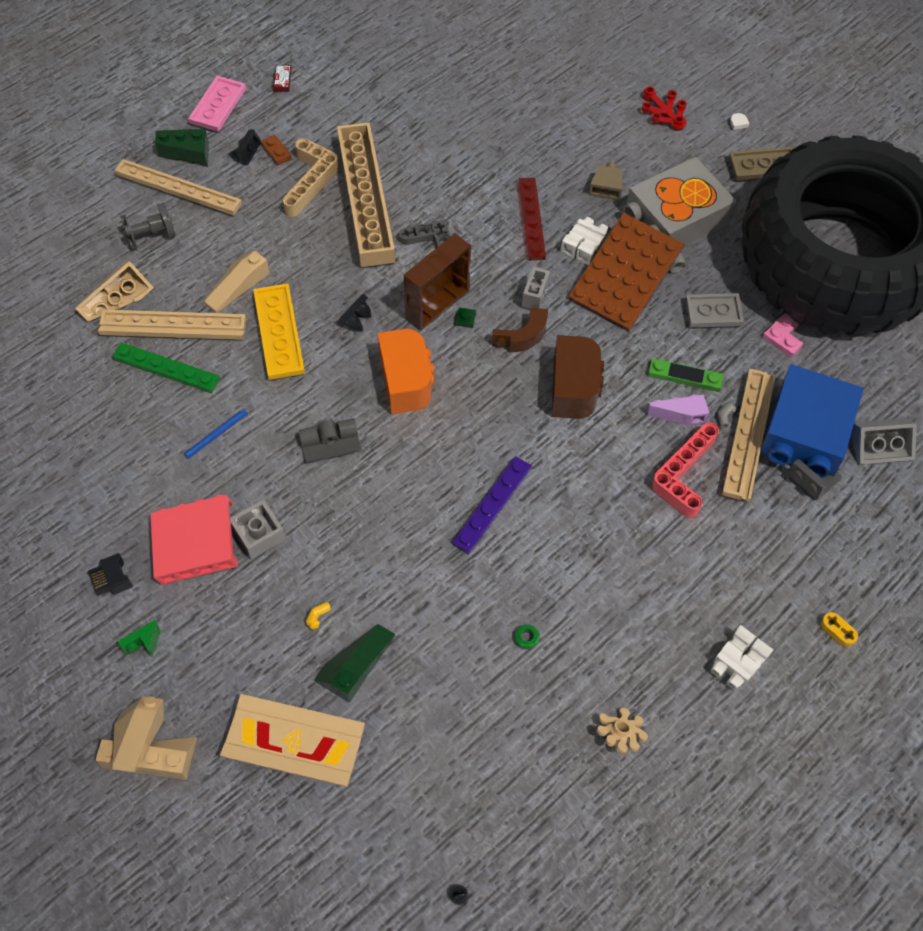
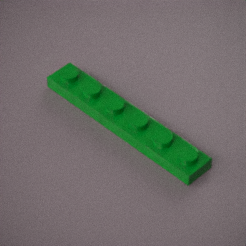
M122 342L112 355L113 360L211 394L220 381V377L217 374Z

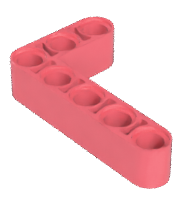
M714 423L704 424L655 473L653 478L652 490L687 518H694L698 515L702 506V499L679 481V479L715 443L719 429Z

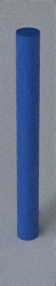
M244 408L184 452L187 459L191 458L248 414Z

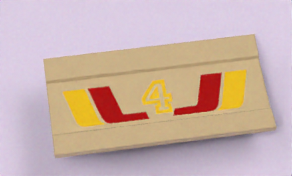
M240 694L236 712L220 757L348 787L365 723Z

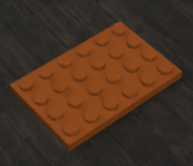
M623 213L569 294V299L630 331L684 248V243Z

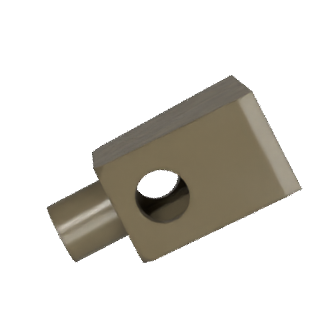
M608 162L606 166L600 165L591 181L589 196L620 201L623 188L622 170L616 168V164L613 162Z

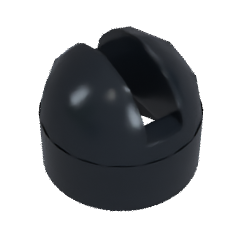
M455 885L450 890V900L452 903L462 905L467 901L468 892L464 886ZM464 891L462 895L453 896V893Z

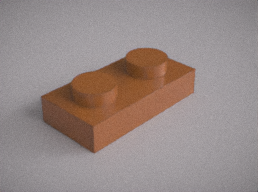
M275 134L261 141V146L277 166L292 159L290 152Z

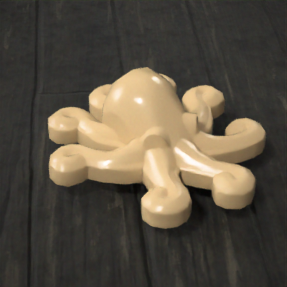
M626 708L619 710L621 718L608 717L606 714L601 713L599 716L600 723L608 725L605 727L602 725L598 726L597 733L601 736L608 734L605 741L608 746H617V750L624 754L627 752L628 747L633 752L639 750L640 745L636 742V735H638V739L641 742L647 740V733L638 728L644 723L642 717L635 716L634 720H628L630 712Z

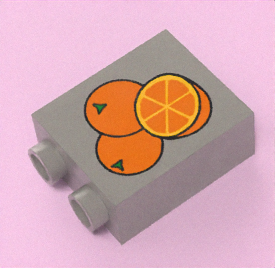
M694 157L630 187L627 204L624 205L623 210L625 214L665 233L686 246L729 225L737 201L697 157Z

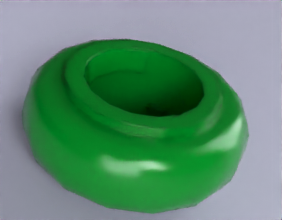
M522 625L515 632L517 645L524 649L534 648L540 640L539 631L532 625ZM527 632L533 635V639L525 641L521 635Z

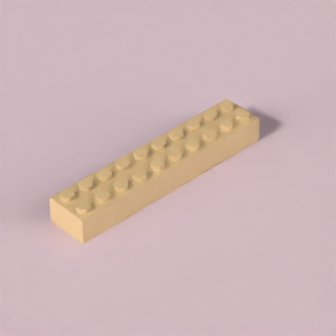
M370 122L337 126L361 267L395 263V249Z

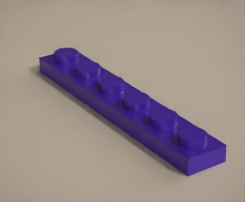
M516 456L453 540V546L468 555L472 552L529 473L532 465Z

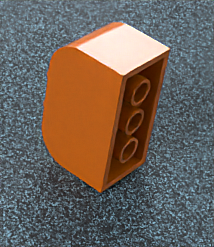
M412 329L377 333L379 356L391 414L423 409L431 401L432 385L435 384L433 376L434 366L433 363H430L431 353L430 349L425 346L424 338L420 333Z

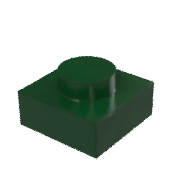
M458 308L456 326L473 328L476 310Z

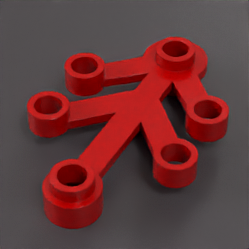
M648 86L643 90V99L645 101H653L658 106L652 107L649 102L642 104V112L652 113L651 121L653 123L671 124L672 129L675 131L683 130L687 124L686 119L683 117V112L687 105L685 100L677 102V116L672 112L674 100L677 96L676 91H668L666 105L656 95L653 87Z

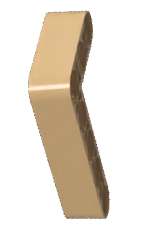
M305 138L296 141L297 157L299 160L311 165L312 168L283 198L284 211L288 217L299 215L339 169L338 158L334 152Z

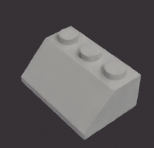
M908 418L854 422L852 443L858 464L915 460L917 423Z

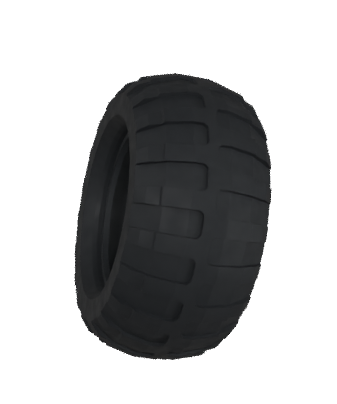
M853 135L851 138L828 136L820 139L818 143L808 141L775 160L752 190L742 221L744 262L747 263L750 269L752 282L758 290L766 293V299L777 310L784 309L791 315L790 318L798 324L802 325L805 322L819 327V332L831 334L834 331L845 332L848 336H862L871 331L875 333L887 332L895 329L905 321L913 320L923 312V163L919 161L920 158L917 155L905 152L894 147V144L883 140L878 142L869 140L864 136ZM816 215H835L856 220L883 236L892 246L895 254L888 257L874 258L840 251L816 237L806 227L803 219Z

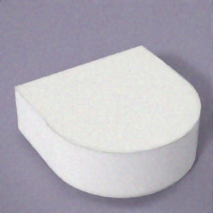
M741 113L732 115L730 124L733 130L749 127V121L745 115Z

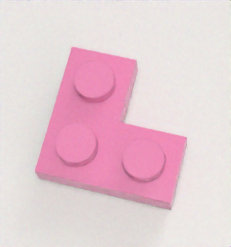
M784 313L763 334L762 338L792 358L802 348L803 342L791 335L799 324L790 318L791 316Z

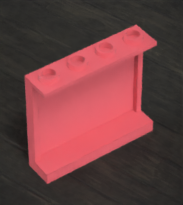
M216 495L214 498L200 499L193 503L179 504L173 508L160 509L157 512L151 513L153 575L161 585L238 567V559L233 555L229 506H233V502L227 495Z

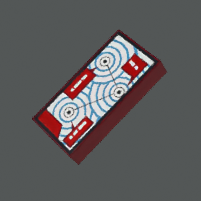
M291 65L275 66L274 92H290Z

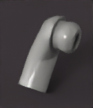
M730 402L725 403L718 411L721 428L729 427L728 416L736 411V406Z

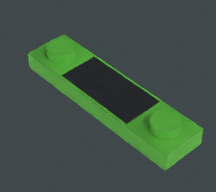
M655 358L651 360L648 377L720 392L724 376L723 373Z

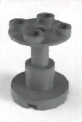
M164 203L157 204L158 214L148 216L147 221L130 226L126 215L120 216L132 249L137 248L134 236L144 232L152 231V233L166 230L169 238L176 236Z

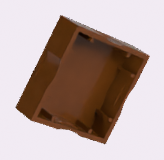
M456 233L403 275L405 319L420 331L470 290L469 266L471 262V245Z

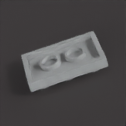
M739 293L686 295L685 301L690 328L743 326L744 318Z

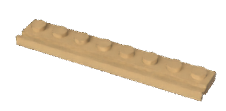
M102 310L98 332L99 335L244 340L247 318L246 314Z
M749 369L722 490L723 496L738 500L744 499L746 502H749L751 499L776 377L775 374L772 376L766 372Z

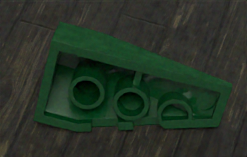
M377 624L327 662L314 681L350 703L395 637V634Z

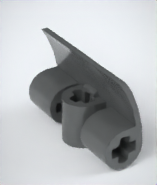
M354 418L337 421V423L333 420H324L318 424V427L314 426L299 430L306 463L362 451Z

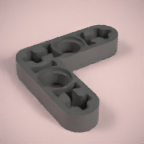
M443 221L405 227L399 231V241L404 245L434 240L436 247L441 245L440 241L451 237L447 224ZM420 231H426L427 234H426V235H420L419 232H420Z

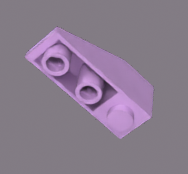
M690 395L683 398L674 397L662 401L655 400L649 402L647 409L648 416L687 426L706 423L710 414L704 395Z

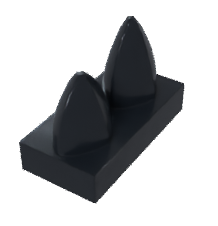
M254 129L248 130L245 137L239 140V147L229 153L231 157L240 159L243 165H249L261 144V140Z
M362 294L339 318L337 324L341 328L346 325L353 330L363 331L362 323L355 313L363 317L372 316L371 309L366 303L368 297Z

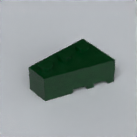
M206 129L156 131L155 145L159 157L176 161L182 159L190 164L196 162L208 167L209 141Z

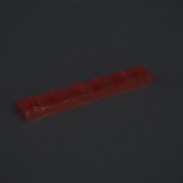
M535 177L519 178L528 261L546 260Z

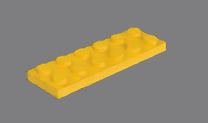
M289 284L253 289L268 379L272 380L305 374Z

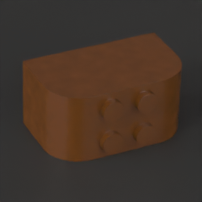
M557 335L554 353L551 417L583 419L589 417L595 411L598 397L601 398L604 385V376H602L604 361H601V349L594 340L581 336Z

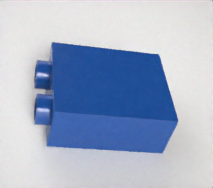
M790 364L781 384L760 454L768 456L772 462L779 465H793L796 460L800 459L820 478L828 475L834 477L845 458L864 388Z

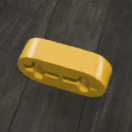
M833 612L827 613L821 620L823 630L843 647H851L857 641V631L838 614ZM833 620L835 623L830 626L828 622ZM849 634L851 637L846 640L844 636Z

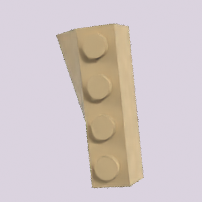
M197 737L152 741L137 770L133 773L187 780ZM101 740L95 760L101 768L113 769L114 741Z

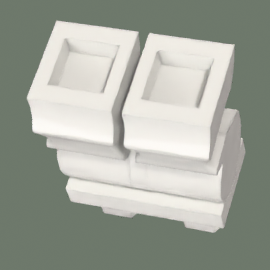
M586 217L584 220L579 219L572 231L562 240L561 253L572 258L576 256V260L589 266L593 260L594 252L597 253L605 242L608 226L600 224L597 227L594 225L593 219Z
M742 625L739 626L731 641H728L716 656L711 669V673L719 678L724 672L728 673L731 677L726 684L734 691L741 685L744 686L773 652L772 648L758 638L748 654L743 655L756 636Z

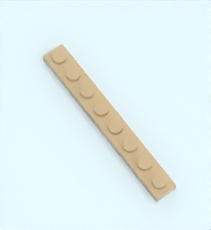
M124 159L114 170L117 176L233 216L242 205V201L239 198Z

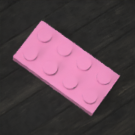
M216 76L188 118L189 123L219 132L247 89L246 84Z

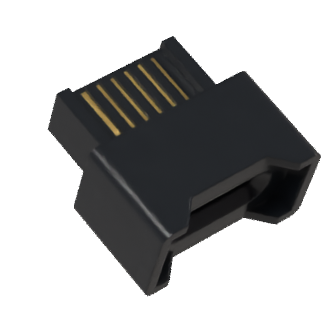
M120 553L100 560L101 566L88 570L98 596L112 591L113 595L133 587L129 577L123 573L124 561Z

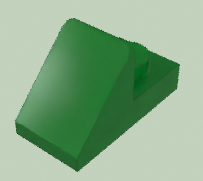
M153 620L117 642L125 655L135 653L141 646L145 645L152 657L161 630L157 622Z

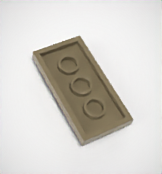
M794 147L729 152L728 157L736 181L761 179L776 159L790 153Z

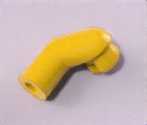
M324 602L311 609L306 619V625L311 630L319 627V616L331 610L329 603Z

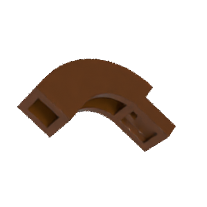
M530 308L529 321L520 329H493L492 345L499 347L510 346V352H521L532 348L545 334L548 309Z

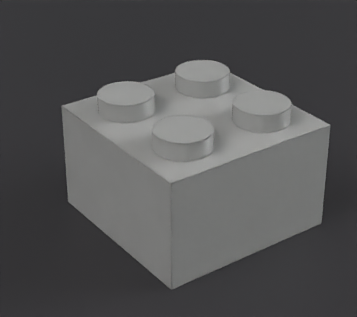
M265 500L230 518L232 530L250 559L286 540L283 528Z

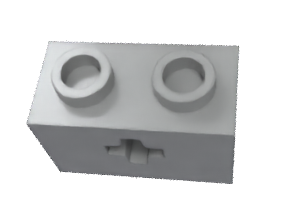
M537 267L532 268L523 292L522 307L540 308L549 284L550 271Z

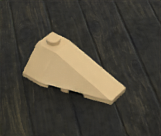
M257 251L244 253L233 261L204 301L205 304L215 313H218L270 274L267 260Z
M126 260L80 302L75 309L87 321H91L100 317L102 310L120 309L125 305L141 300L154 287L129 260Z
M151 696L141 697L121 712L114 724L113 770L135 772L164 721V699Z

